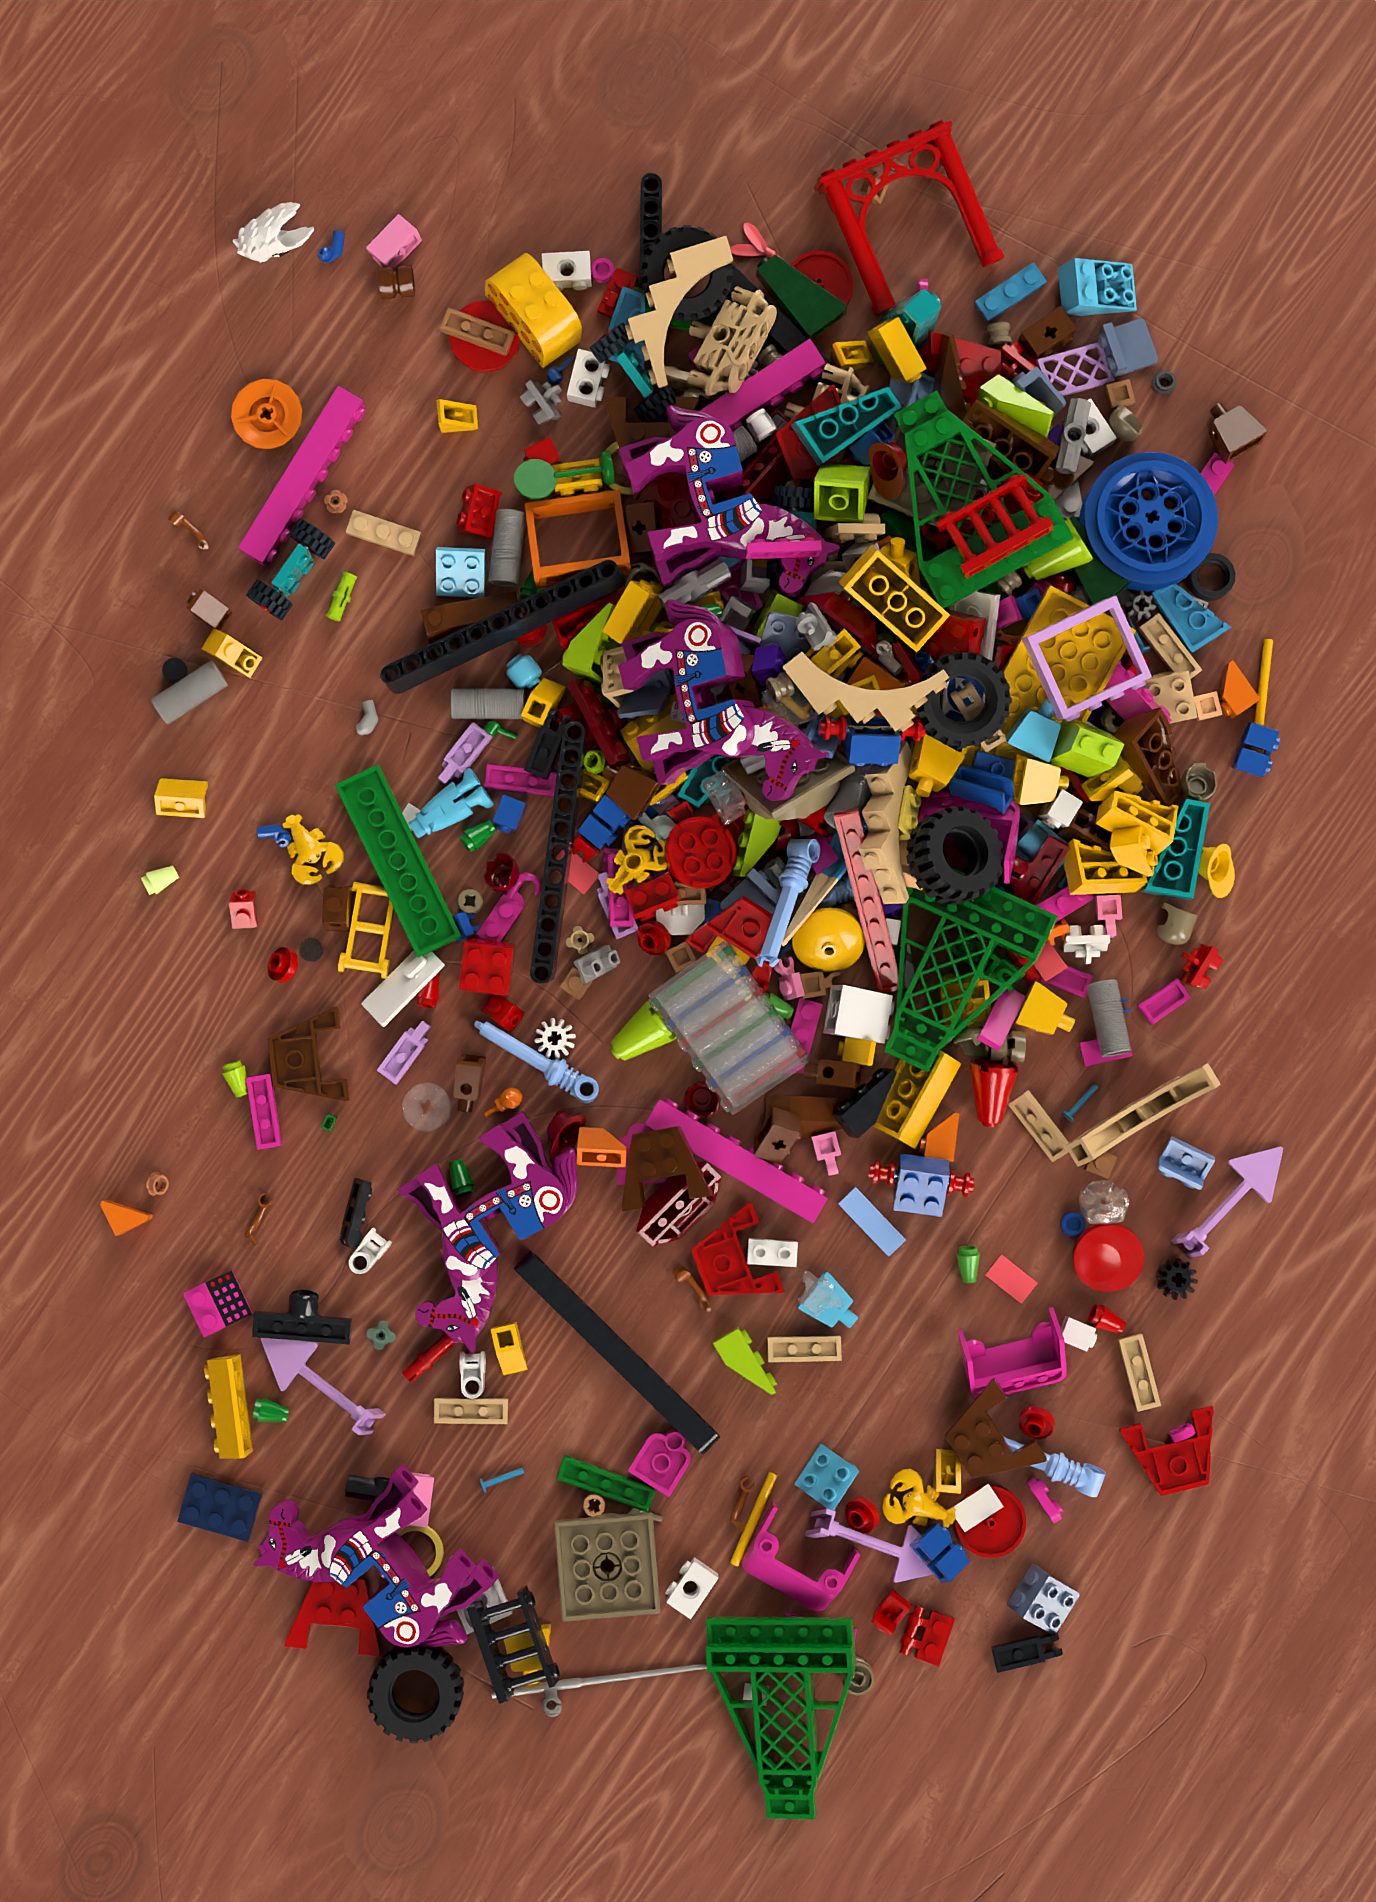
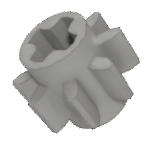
M1141 591L1137 597L1132 593L1129 596L1132 602H1127L1124 605L1126 608H1129L1128 617H1136V622H1139L1142 616L1149 619L1151 615L1148 610L1152 611L1156 608L1155 605H1151L1150 600L1153 596H1145L1144 591ZM1138 602H1141V606L1144 607L1142 611L1139 610V606H1135Z

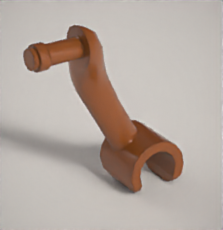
M174 511L169 516L168 520L178 528L182 524L195 536L200 549L207 550L209 548L202 532L192 525L183 514Z
M262 1193L258 1196L259 1209L245 1233V1238L248 1237L254 1246L259 1243L252 1233L260 1225L267 1207L273 1204V1200L268 1204L262 1202L263 1196L267 1193Z
M680 1265L673 1271L674 1276L680 1283L686 1280L697 1293L700 1307L705 1308L706 1312H710L711 1307L709 1306L705 1291L694 1280L685 1266Z
M744 1476L740 1480L741 1492L730 1517V1523H734L739 1531H742L744 1526L739 1523L737 1518L744 1507L748 1492L752 1491L755 1487V1483L750 1487L743 1486V1482L749 1476Z

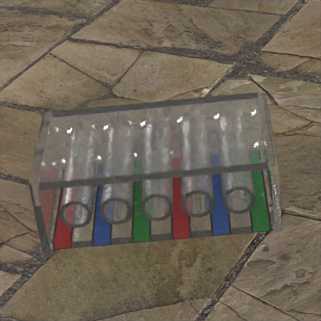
M723 941L648 994L651 1007L656 1012L659 1011L664 1017L663 1023L666 1028L676 1034L680 1048L684 1052L688 1051L693 1058L691 1062L698 1072L702 1071L707 1078L705 1082L712 1092H717L721 1098V1106L726 1112L730 1111L732 1115L800 1070L811 1059L727 941Z

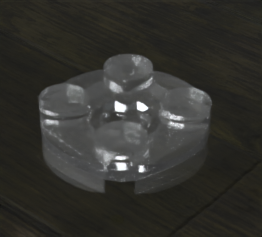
M422 1083L415 1085L407 1092L403 1100L402 1110L405 1120L413 1128L420 1131H432L440 1128L448 1121L451 1115L452 1104L448 1094L442 1087L433 1083ZM427 1100H430V1105L434 1106V1109L424 1114L423 1108H420L421 1103H426Z
M1099 1180L1088 1184L1087 1188L1080 1193L1079 1208L1088 1223L1113 1224L1122 1222L1125 1219L1129 1206V1197L1122 1187L1120 1190L1111 1181ZM1100 1200H1105V1202L1109 1204H1100Z

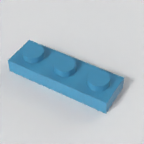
M1033 262L977 299L974 305L985 321L989 323L1046 285L1047 280Z

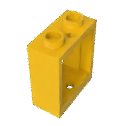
M899 317L888 319L867 332L895 383H912L922 377L920 372L927 368Z
M642 579L640 582L630 581L602 632L620 644L641 637L644 630L649 631L663 608L658 599V595L663 593V587L654 581L650 583Z

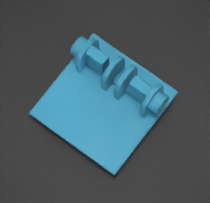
M821 1443L794 1485L827 1509L834 1511L859 1473V1470L855 1465L850 1462L848 1463Z

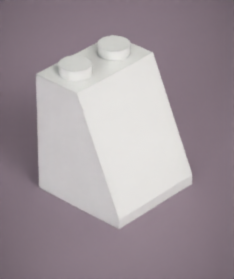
M831 985L823 1033L885 1044V1039H888L890 1035L889 1015L893 1014L895 1006L894 1001H892L893 996L846 985Z

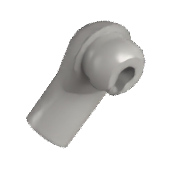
M373 700L362 703L365 716L356 725V732L359 735L370 734L378 723L379 719Z

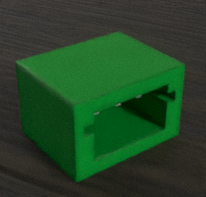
M327 1114L321 1128L331 1132L338 1118Z

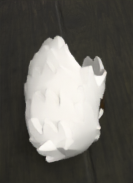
M281 203L272 209L268 208L259 217L252 219L244 228L241 227L238 239H233V243L238 248V254L263 263L273 256L282 257L292 249L302 246L312 234L314 228H307L305 226L291 231L280 230L282 225L296 214V210L300 207L298 203Z

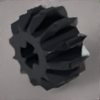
M1176 1258L1173 1264L1168 1259L1166 1260L1168 1268L1161 1265L1158 1267L1163 1272V1275L1157 1274L1155 1278L1163 1282L1158 1283L1157 1288H1165L1163 1291L1165 1297L1171 1294L1172 1299L1177 1300L1180 1294L1183 1299H1186L1187 1293L1185 1290L1194 1293L1195 1290L1190 1284H1197L1198 1280L1191 1278V1276L1197 1272L1195 1269L1188 1270L1190 1267L1189 1262L1186 1261L1182 1265L1181 1259ZM1175 1273L1181 1277V1282H1177L1178 1285L1172 1281V1276L1176 1277Z

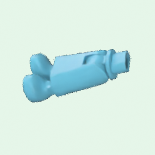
M469 767L464 771L463 780L457 786L452 782L442 789L421 809L420 813L415 814L416 818L408 822V824L419 839L426 833L430 835L432 832L444 829L474 814L471 809L473 806L481 805L485 808H491L494 806V803L481 786L473 770ZM476 789L471 795L464 798V793Z

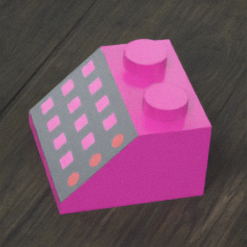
M233 1270L183 1293L203 1337L209 1336L253 1314Z

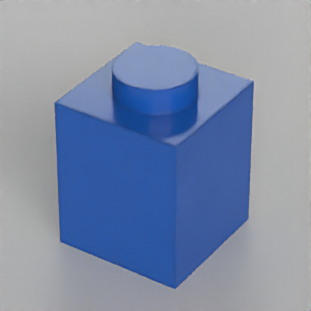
M503 794L493 818V823L497 825L496 829L510 834V831L517 833L527 808L526 803Z

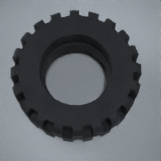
M683 225V227L679 228L673 227L669 231L657 236V239L649 245L642 261L641 281L645 295L650 292V285L665 281L664 270L667 260L670 259L671 252L717 239V236L712 232L705 231L704 228H694L691 225ZM732 263L712 271L706 288L700 294L693 297H683L675 309L672 319L679 322H693L702 318L705 319L717 311L726 300L732 285Z
M956 806L948 807L920 821L917 824V828L913 829L910 834L912 840L908 841L906 848L907 851H910V854L906 856L907 864L910 863L911 865L910 874L915 876L917 880L915 883L919 889L924 888L926 890L924 893L930 898L936 897L935 900L937 902H947L949 905H956L984 895L990 888L996 885L998 882L997 877L1002 874L1003 867L1000 866L1004 863V854L1001 853V849H1003L1002 841L998 840L997 835L999 833L996 828L993 829L990 826L991 822L986 817H980V812L976 810L970 811L968 807L964 806L958 808ZM945 836L956 839L964 848L968 859L965 876L956 873L947 864L943 854Z
M419 1645L412 1647L396 1646L390 1653L387 1652L382 1657L370 1677L369 1689L367 1690V1699L370 1700L368 1705L369 1711L374 1713L376 1725L384 1727L383 1732L389 1736L392 1733L397 1736L395 1740L403 1742L404 1739H410V1743H417L421 1739L424 1742L430 1741L433 1736L443 1734L445 1729L454 1722L459 1712L464 1696V1680L460 1677L461 1670L459 1665L454 1664L452 1661L453 1657L449 1653L444 1654L440 1646L435 1648ZM419 1670L427 1673L435 1680L439 1688V1697L431 1710L424 1713H412L406 1711L397 1703L393 1695V1686L397 1677L403 1672Z

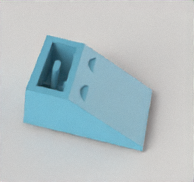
M1074 258L1058 267L1061 307L1067 315L1084 316L1137 310L1132 264Z

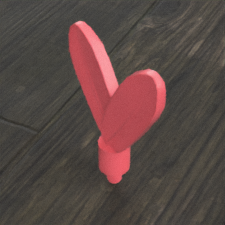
M748 222L744 223L743 229L751 244H736L730 247L732 255L736 257L764 256L770 259L776 255V251L767 247L758 229Z

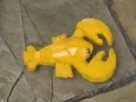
M292 814L283 823L284 829H291V834L295 841L287 846L288 853L291 858H294L298 853L292 865V875L300 884L312 885L319 882L323 877L322 875L310 876L311 872L317 873L319 870L304 865V863H316L320 859L321 853L325 852L322 863L323 868L327 867V863L331 861L332 865L326 871L327 874H331L341 867L344 861V852L338 844L319 842L318 840L326 838L325 835L318 828L309 832L300 824L303 817L300 814L296 816Z
M635 825L625 833L624 845L627 855L622 850L618 851L614 858V862L620 866L614 879L607 878L606 880L608 888L616 894L618 892L620 895L624 893L623 885L634 878L638 883L643 882L650 875L644 872L645 870L660 872L668 868L664 855L665 841L658 840L663 848L661 853L658 851V846H654V861H651L649 850L644 848L636 849L635 845H646L651 842L650 839H643L645 835L656 838L655 833L649 828Z
M902 1469L895 1474L890 1483L891 1489L897 1483L902 1482L903 1485L898 1487L897 1491L902 1492L913 1488V1491L903 1497L904 1511L895 1496L893 1498L894 1506H891L889 1501L891 1494H886L883 1499L882 1510L888 1521L894 1524H901L916 1516L912 1522L922 1526L927 1525L928 1518L943 1520V1525L949 1528L950 1524L954 1523L957 1516L955 1514L956 1509L952 1506L946 1510L936 1502L939 1492H936L930 1485L927 1486V1492L924 1493L922 1478L918 1472L912 1469Z

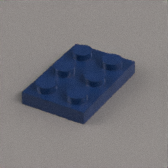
M192 1473L177 1522L248 1542L263 1493Z

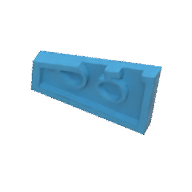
M622 287L608 331L614 329L622 322L625 325H629L628 318L644 314L645 294ZM633 339L621 349L622 351L627 347L630 351L634 349L641 358L640 365L644 369V356L641 347L645 346V342L635 344ZM615 354L608 358V360L619 363Z
M1177 584L1151 593L1152 599L1190 654L1231 628L1226 622L1223 623L1214 616L1212 611L1195 601L1193 596Z

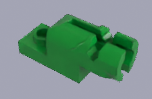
M966 929L962 930L965 938L972 935ZM960 934L955 941L962 939ZM977 938L966 941L971 954L984 949L982 942ZM963 943L950 947L951 951L960 958L967 956ZM994 949L984 974L1004 984L1009 978H1004L1002 975L1007 973L1012 977L1020 968ZM984 953L972 957L976 969ZM969 959L964 960L968 965L971 966ZM1024 973L1019 979H1023L1026 973ZM1013 983L1007 991L1012 992L1017 984Z

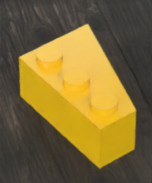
M1114 791L1098 806L1095 824L1110 832L1113 829L1141 825L1145 835H1148L1150 838L1152 850L1156 851L1158 855L1173 842L1178 806L1172 804L1168 807L1160 805V801L1153 800L1147 802L1141 800L1140 796Z

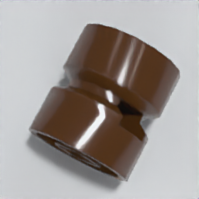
M412 265L398 266L396 271L391 267L378 268L381 299H392L397 294L402 298L415 296Z

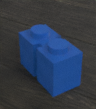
M1247 722L1240 743L1263 750L1264 752L1261 754L1239 747L1232 768L1257 777H1263L1264 773L1268 774L1272 765V760H1269L1272 751L1277 750L1280 743V737H1277L1279 731L1253 722Z
M605 794L594 808V813L587 817L578 829V832L597 848L601 849L606 844L610 846L618 837L616 831L619 829V826L624 828L631 818Z
M937 1523L929 1525L910 1546L923 1562H926L928 1559L931 1560L927 1567L941 1583L950 1582L970 1560L966 1557V1551L960 1545L952 1543L953 1540L950 1538V1532L944 1526Z

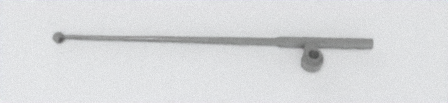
M707 1663L589 1678L559 1680L552 1688H549L547 1682H540L515 1688L513 1696L544 1692L545 1699L542 1703V1709L547 1716L555 1717L562 1711V1703L558 1698L557 1690L707 1669ZM494 1688L491 1689L492 1699L497 1698ZM556 1703L555 1709H548L549 1704Z

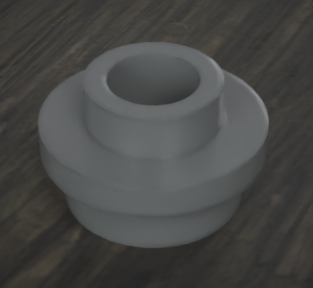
M1162 370L1153 377L1152 386L1157 393L1166 395L1171 393L1176 387V378L1170 371ZM1160 380H1166L1168 386H1162Z

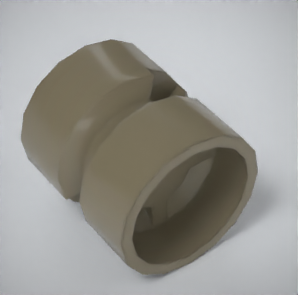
M1010 1031L998 1051L990 1047L989 1061H1004L1005 1058H1008L1009 1062H1024L1026 1052L1025 1031ZM1007 1044H1011V1049H1007Z
M856 1656V1669L848 1692L859 1696L870 1691L874 1683V1676L868 1661ZM840 1673L843 1686L845 1685L848 1673Z

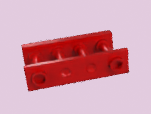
M1017 474L1005 480V485L955 513L948 512L939 518V522L936 523L939 533L946 529L948 530L964 558V564L960 568L965 579L1053 531V523L1049 516L1044 519L1038 517L1022 489V486L1027 484L1025 474L1019 477ZM1011 492L1015 495L1030 522L1028 524L1029 527L1023 531L1015 528L1000 501L1001 498ZM990 504L1008 534L1007 540L1000 544L994 542L978 511ZM967 517L972 521L986 546L985 552L978 556L972 554L956 525Z

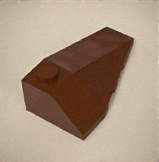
M944 333L941 337L933 392L937 390L947 410L962 421L971 406L970 403H965L963 397L966 385L965 380L963 381L957 371L960 369L961 363L955 337L949 333Z
M978 400L974 402L962 420L983 439L996 443L995 449L1020 470L1038 480L1054 460L1060 448L1042 434ZM991 456L994 463L996 462L1003 470L1004 475L1012 471L995 456Z
M516 591L448 603L421 610L429 644L517 603Z
M1155 708L1125 720L1113 736L1124 743L1120 753L1124 760L1155 798L1160 801V804L1170 807L1172 804L1175 805L1182 797L1183 790L1179 769L1175 768L1173 755L1176 754L1175 747L1170 744L1171 726L1162 708Z
M766 1095L765 1120L773 1107L800 1115V1126L803 1127L801 1138L795 1141L798 1142L842 1129L832 1114L837 1110L836 1107L840 1102L850 1098Z

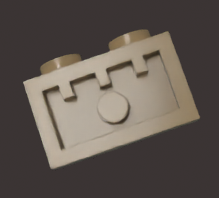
M623 646L603 651V662H601V670L603 672L602 693L618 708L622 704L625 694L634 692V690L624 689L618 665L627 661Z

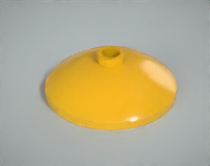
M831 907L814 910L792 936V946L796 957L805 966L815 971L830 973L844 970L859 959L864 950L865 937L862 925L849 912ZM827 947L833 948L832 950H825Z

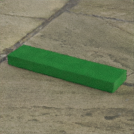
M564 1455L556 1477L557 1480L645 1512L649 1511L656 1491L650 1485Z

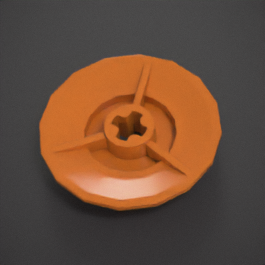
M261 379L249 383L239 391L232 404L231 419L236 433L244 442L255 448L273 449L285 445L296 435L301 426L303 410L299 397L290 386L278 380ZM265 411H268L269 413H271V414H270V415H271V419H270V420H267V419L265 418V414H264Z

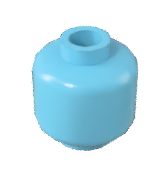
M519 654L506 665L508 667L506 674L517 689L528 688L532 690L541 682L538 678L542 674V670L530 655L523 656Z

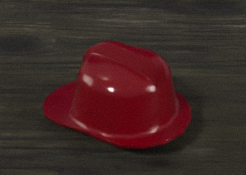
M882 442L874 443L868 452L874 486L884 498H897L904 488L903 472L908 463L907 456L902 448L898 446L897 442L889 444Z
M562 1109L557 1111L547 1127V1134L552 1143L550 1150L551 1164L557 1155L570 1147H575L579 1127H584L586 1123L584 1115L577 1114L574 1116Z

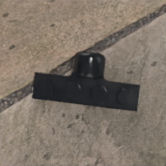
M296 1290L289 1296L288 1312L255 1311L253 1313L252 1337L349 1345L351 1343L352 1318L319 1315V1295L310 1290Z

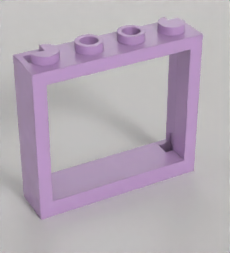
M1116 595L1108 597L1022 638L1058 720L1066 718L1068 722L1081 716L1080 711L1086 708L1089 711L1102 706L1101 701L1110 698L1111 701L1125 695L1124 690L1132 687V690L1138 689L1146 685L1145 680L1152 677ZM1110 610L1138 674L1067 708L1038 643Z

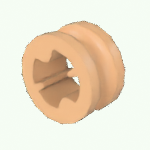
M596 1493L588 1495L583 1504L585 1513L591 1517L601 1515L605 1509L604 1498ZM594 1499L595 1502L598 1499L600 1501L598 1511H595V1509L591 1511L588 1508L590 1506L589 1500Z

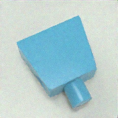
M1044 699L1038 712L1027 707L1006 735L1007 740H1005L1007 743L1047 762L1051 760L1061 728V724L1052 719L1054 710L1050 701Z
M826 1270L797 1305L801 1311L830 1327H833L839 1320L845 1326L851 1328L858 1319V1316L848 1309L853 1303L852 1298Z

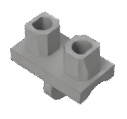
M529 380L525 384L527 389L520 395V398L527 407L538 402L541 408L533 413L537 423L543 425L550 420L557 421L562 415L555 406L561 403L558 397L562 391L560 386L551 387L548 382L541 386L538 381L533 382Z
M812 602L808 605L806 612L800 613L795 620L798 631L805 635L811 647L816 651H819L822 646L829 648L837 639L835 632L829 627L825 616L821 614L816 604Z
M604 945L573 962L580 972L581 983L586 984L616 968L620 964V959L616 950H611L610 945Z

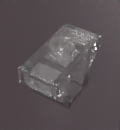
M720 770L701 782L724 825H728L747 813L744 805L747 803L736 783L732 782L724 771Z
M808 1269L802 1274L801 1278L805 1282V1290L798 1301L817 1317L826 1308L836 1307L841 1309L846 1301L833 1291L835 1285L825 1277L820 1280Z

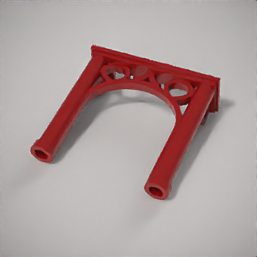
M943 120L931 124L930 128L923 133L921 129L909 134V139L901 143L899 139L888 143L886 145L887 149L878 152V149H874L864 154L865 158L858 162L855 158L842 164L843 168L840 170L829 169L820 174L821 177L818 178L814 186L815 192L818 191L819 194L825 193L828 205L836 216L873 304L871 308L875 316L897 305L867 237L865 218L869 204L874 196L883 187L895 180L911 176L931 178L944 185L955 199L982 267H987L1005 258L1002 250L998 249L950 133L952 131L951 126L953 125L951 120L946 123ZM929 151L933 155V163L928 169L916 165L914 158L917 153ZM911 152L908 158V164L911 169H907V165L901 166L893 161V159ZM938 163L944 167L948 178L934 171ZM883 164V173L878 177L879 183L876 185L873 175L866 171ZM891 170H892L893 172H896V173H893V174H891L890 176H888V175L890 174V171H891ZM859 179H866L871 187L868 195H855L851 190L852 183ZM845 180H848L847 183H846V186H845V188H844V185H843L842 182L845 181ZM850 200L862 203L858 219Z

